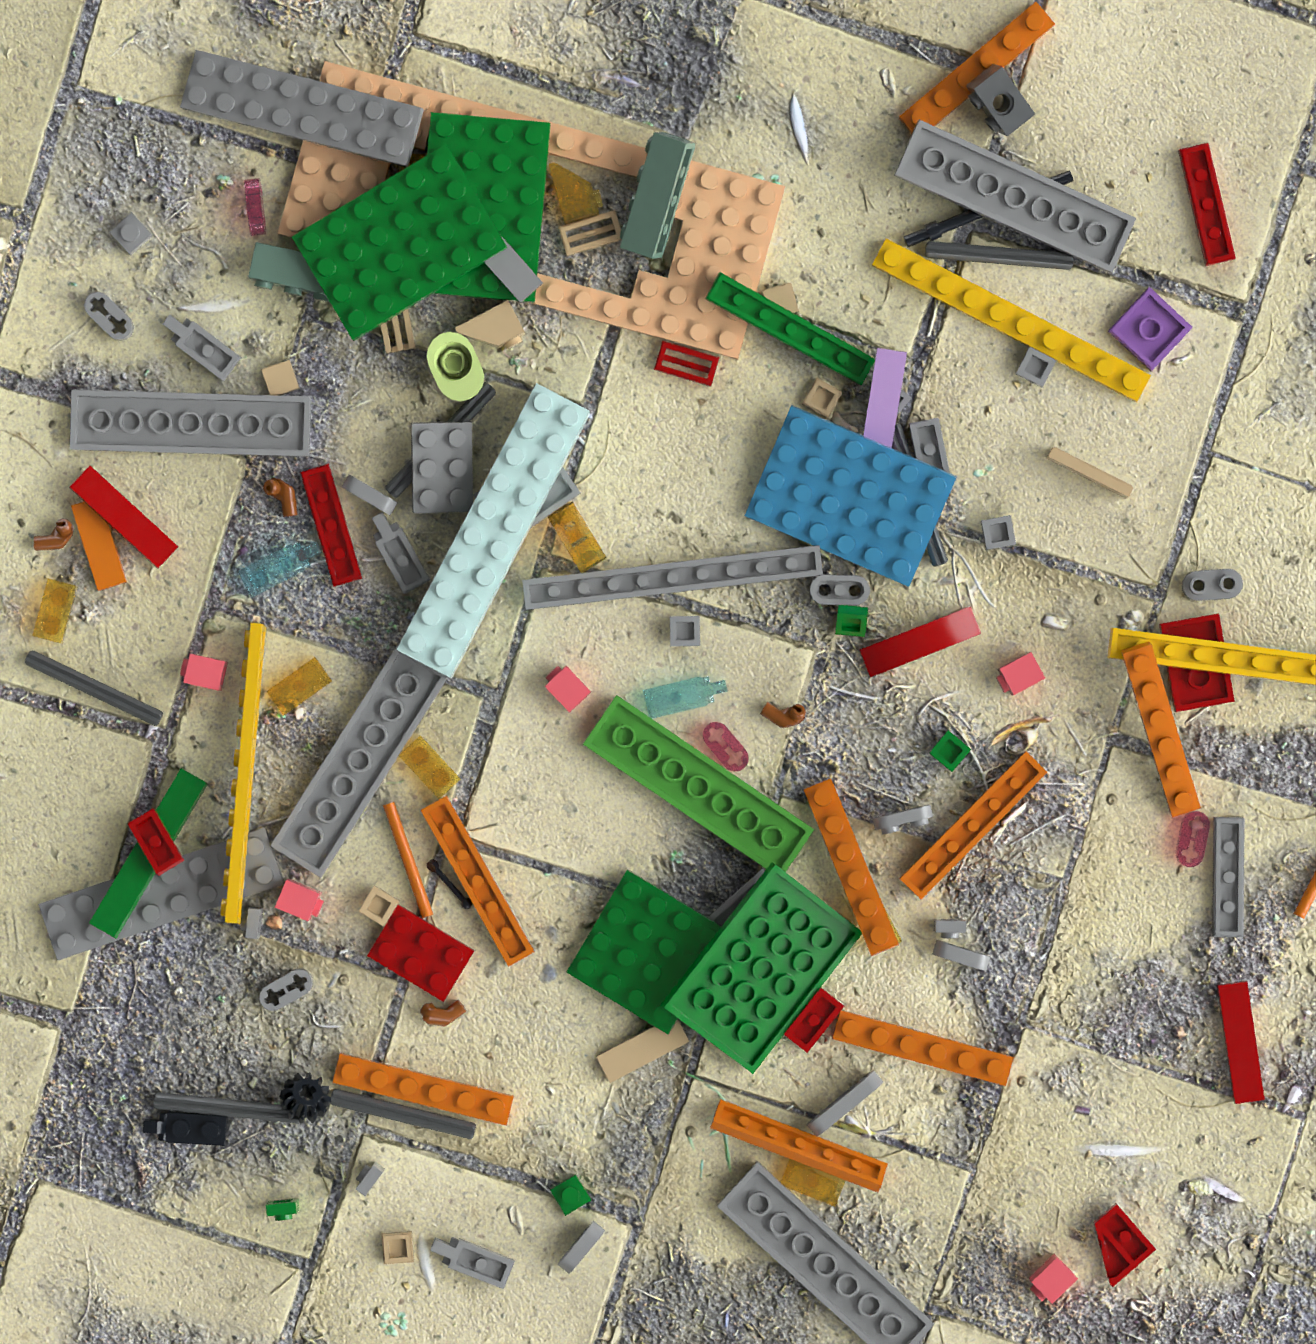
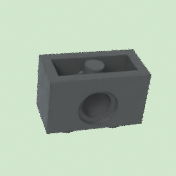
M992 64L966 85L971 93L968 95L970 102L977 110L982 108L987 115L985 122L995 134L999 132L1009 136L1035 115L1003 67ZM1002 94V106L998 109H994V98L997 95Z

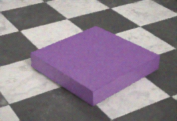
M1148 287L1108 332L1147 369L1153 371L1193 327L1153 289Z

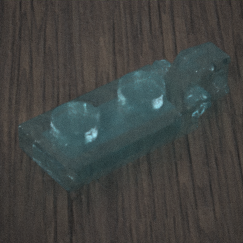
M298 542L266 556L239 570L238 573L250 597L254 598L305 572V569L311 567L308 560L322 552L317 542H313L304 548Z
M700 676L645 689L643 693L649 717L653 719L707 706L709 703L714 702L713 695L727 692L728 689L725 680L710 683L709 676L702 678Z

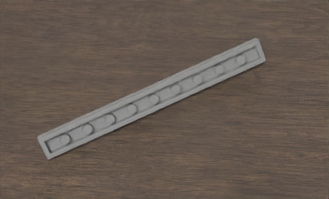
M820 545L528 579L522 580L525 607L526 610L821 576L823 575Z

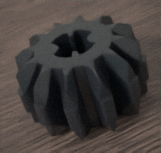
M311 1072L307 1073L305 1078L297 1073L294 1075L293 1080H286L284 1083L285 1089L281 1090L279 1095L280 1099L283 1100L281 1110H290L288 1113L289 1119L295 1116L299 1117L300 1125L304 1123L305 1118L313 1124L316 1122L317 1116L323 1117L327 1111L326 1107L331 1102V1097L327 1096L330 1091L329 1086H321L322 1077L316 1080L311 1079Z

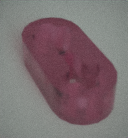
M260 178L245 179L244 187L250 235L266 234Z
M712 722L708 724L703 731V740L728 770L735 772L744 769L749 760L746 749L723 723ZM713 727L716 730L722 728L724 733L721 736L727 744L722 747L716 740L711 743L708 740L711 735L709 732L710 728ZM728 746L735 753L739 751L743 753V756L740 758L743 763L740 766L735 763L732 765L728 764L727 761L730 759V756L725 751Z
M1191 811L1183 817L1176 846V858L1181 865L1186 867L1199 865L1204 857L1210 821L1202 812ZM1195 816H1199V822L1203 823V828L1197 829L1195 838L1191 837L1192 827L1188 826V821H1192L1195 819ZM1190 840L1194 841L1193 851L1197 852V858H1191L1190 862H1186V857L1182 855V851L1188 850Z

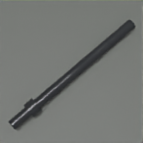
M1070 170L1049 178L1063 185L1074 181ZM968 210L938 223L935 220L925 224V228L903 236L907 248L928 239L934 241L941 238L943 233L981 219L984 216Z

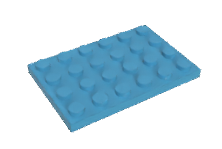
M792 405L744 516L813 546L820 545L822 550L909 587L957 476Z

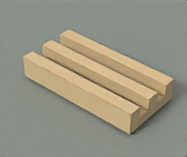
M615 210L558 227L567 257L622 240L620 239L621 228ZM612 219L613 224L570 237L566 235L568 231ZM613 230L616 232V235L572 248L569 245L570 243Z
M409 309L403 311L408 344H403L398 316L392 318L397 346L391 347L387 322L381 325L386 354L416 349Z

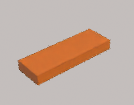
M85 502L71 505L97 590L102 591L127 583L128 581L110 525Z

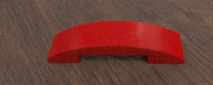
M971 606L862 648L859 651L869 677H873L980 635L981 632Z

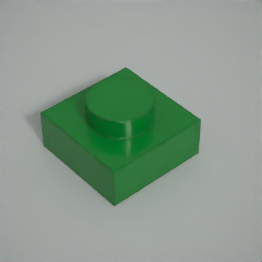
M838 605L835 634L865 637L868 607Z
M947 730L929 754L953 772L971 749Z
M577 1174L550 1189L565 1216L591 1201V1197Z
M298 1198L268 1201L266 1204L267 1217L274 1216L275 1221L293 1219L292 1214H297L299 1211Z

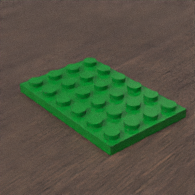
M431 112L427 155L447 144L499 234L529 268L538 275L551 123ZM485 263L433 293L438 295L518 301ZM536 290L523 302L535 303Z
M447 144L292 236V239L353 341L508 248Z
M771 862L661 1005L754 1074L862 935L861 930Z

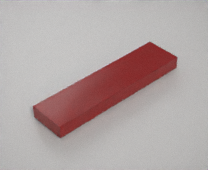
M1209 142L1179 149V157L1205 266L1235 260V252Z
M330 464L300 472L333 587L363 579Z
M89 466L69 487L157 569L179 547L93 467Z
M1248 981L1217 985L1234 1104L1265 1100Z

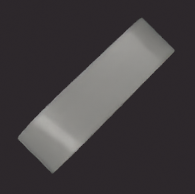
M94 292L88 295L84 303L87 314L115 340L123 341L130 338L134 331V324L131 318L104 293ZM104 299L103 306L109 313L106 316L100 311L93 313V300L101 301ZM112 317L119 322L126 320L127 323L124 325L126 332L124 334L121 332L114 334L113 331L116 327L109 321Z
M350 474L342 485V488L388 515H391L397 505L396 501Z
M936 940L932 953L935 956L983 971H987L991 958L988 955L940 940Z
M296 969L273 981L260 992L259 999L261 1005L267 1010L275 1011L306 995L313 987L314 980L312 975L305 969ZM298 974L300 978L304 976L307 978V982L304 984L305 990H301L300 987L289 990L288 985L295 981L294 975ZM269 989H272L273 992L284 989L286 994L278 998V1005H275L274 1002L268 1003L266 1001V997L269 996Z
M592 1221L563 1255L557 1265L570 1274L600 1239L605 1230L595 1221Z

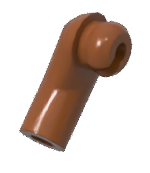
M279 478L267 480L263 485L264 492L281 502L283 517L297 516L294 488Z
M59 519L56 522L57 526L50 535L34 536L35 551L64 548L73 536L74 527L68 519Z
M767 702L760 715L780 728H787L800 724L805 718L806 710L800 704H794L791 707L780 710Z
M457 1000L446 1009L436 1008L432 1003H426L421 1007L420 1013L423 1016V1021L427 1024L447 1026L467 1010Z

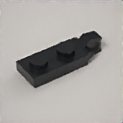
M168 1111L167 1113H160L159 1120H143V1133L158 1134L159 1141L168 1143L225 1146L228 1116Z

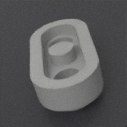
M1233 569L1193 571L1187 574L1182 581L1184 595L1193 601L1234 598L1243 588L1241 575ZM1230 578L1233 581L1231 589L1224 588V579ZM1196 580H1200L1203 583L1201 591H1196L1193 588V583Z
M821 575L815 578L810 585L812 599L821 605L856 606L864 603L870 594L868 582L863 577L857 575ZM823 584L830 587V593L827 596L819 593V587ZM857 585L860 588L858 596L850 595V586Z
M924 805L872 819L875 830L881 829L883 835L900 831L899 825L909 822L911 828L929 824L928 818L933 817L931 805Z

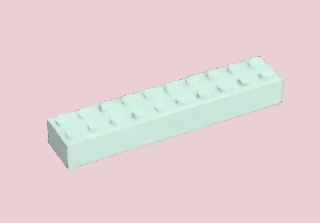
M536 383L403 636L397 651L452 679L562 466L590 415L589 410Z

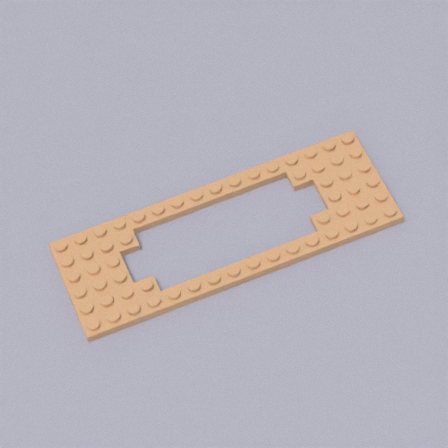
M324 61L319 80L320 82L421 107L424 111L413 148L425 151L429 138L431 112L548 122ZM548 122L551 123L548 150L550 155L637 178L640 167L645 164L647 153L644 147ZM303 141L278 229V235L292 238L295 234L384 182L391 163ZM691 161L674 219L683 221L668 278L638 270L630 299L538 274L537 277L543 284L536 289L535 303L531 304L738 360L748 323L709 302L705 297L719 272L757 292L785 186Z

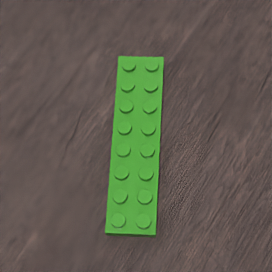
M618 695L615 696L583 743L590 750L765 869L773 862L786 872L815 830Z

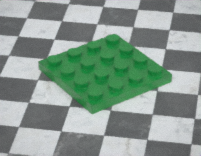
M628 869L566 973L666 1034H670L678 1018L666 1010L661 1003L718 932L721 925Z

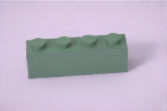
M654 132L653 136L648 139L645 148L647 153L646 161L640 167L637 174L638 188L636 194L632 195L628 206L630 211L628 222L623 225L620 232V239H622L620 248L651 259L663 257L695 150V142L666 132Z
M256 242L248 276L252 281H255L254 286L272 290L273 285L284 287V293L301 296L303 291L314 294L313 299L330 302L300 251Z

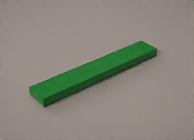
M721 272L718 273L705 297L709 302L860 386L875 362V358Z
M182 768L156 809L173 841L177 838L208 785L207 782ZM138 841L89 922L90 925L117 939L156 873Z

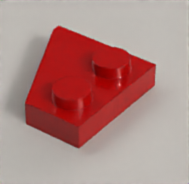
M1117 1203L1093 1222L1107 1278L1112 1287L1157 1250Z

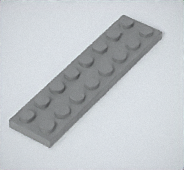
M200 50L195 51L180 105L184 110L403 167H408L424 111L421 107Z
M920 119L916 123L894 176L1061 252L1072 255L1074 258L1110 274L1114 271L1136 220L1135 217Z
M71 390L70 450L310 457V396Z
M399 644L270 845L320 878L324 875L448 679L447 676L397 651Z
M266 827L248 833L243 898L285 884L273 847L270 846L271 841ZM227 840L182 855L185 861L160 876L155 873L117 939L89 924L115 878L38 904L57 961L221 906L222 898L227 899L228 887L223 886L225 868L229 869L230 857L226 856Z
M758 1161L717 1204L719 1209L867 1344H917L933 1327L934 1322Z

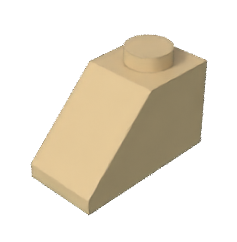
M508 300L455 327L457 333L468 339L497 348L505 346L507 350L523 342L521 337L526 335Z

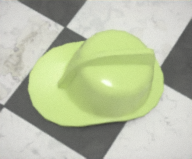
M454 332L442 333L432 340L427 351V361L438 388L443 395L455 401L469 400L477 395L483 386L484 373L469 340L463 335Z

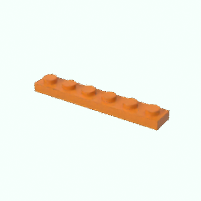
M1037 2L1033 3L900 115V121L911 134L919 119L936 126L968 99V95L971 94L966 87L968 83L992 64L999 65L1004 69L1054 27L1055 23Z
M1148 641L1121 650L1170 814L1173 818L1200 809V803L1152 644Z
M1025 751L899 879L922 900L1037 784L1047 771Z
M830 778L803 789L871 957L899 946L832 779Z
M446 795L423 808L421 812L508 967L534 953L532 945L448 796Z
M841 1010L838 1014L832 1037L834 1040L1003 1086L1007 1084L1014 1058L1010 1055Z
M344 1053L339 1054L332 1082L506 1126L514 1095Z
M721 1099L710 1126L711 1129L877 1193L882 1186L888 1163L818 1136L816 1137Z

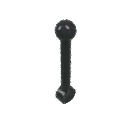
M431 859L426 864L428 870L435 872L461 901L462 908L470 909L473 905L471 899L465 898L439 869V863Z

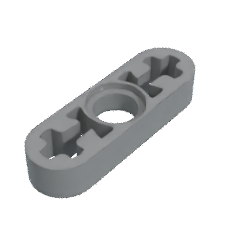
M872 1070L810 1120L807 1126L816 1137L821 1135L874 1092L883 1083L882 1079Z

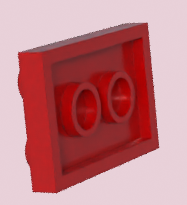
M1219 613L1159 624L1160 634L1224 642ZM1166 666L1174 712L1235 702L1230 674Z
M398 904L367 956L444 1002L475 950Z

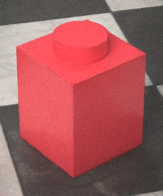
M1028 652L997 669L1000 675L996 677L1003 692L1009 691L1011 695H1016L1045 679L1032 652Z
M190 654L189 659L184 658L180 676H184L183 683L222 691L228 662Z
M557 666L546 677L549 681L545 685L546 689L569 713L591 693L568 666H565L563 669Z
M287 879L275 908L309 921L312 915L318 917L324 903L323 900L319 899L322 892L292 879Z
M1054 1253L1029 1277L1033 1284L1030 1290L1042 1302L1047 1298L1053 1304L1078 1278Z

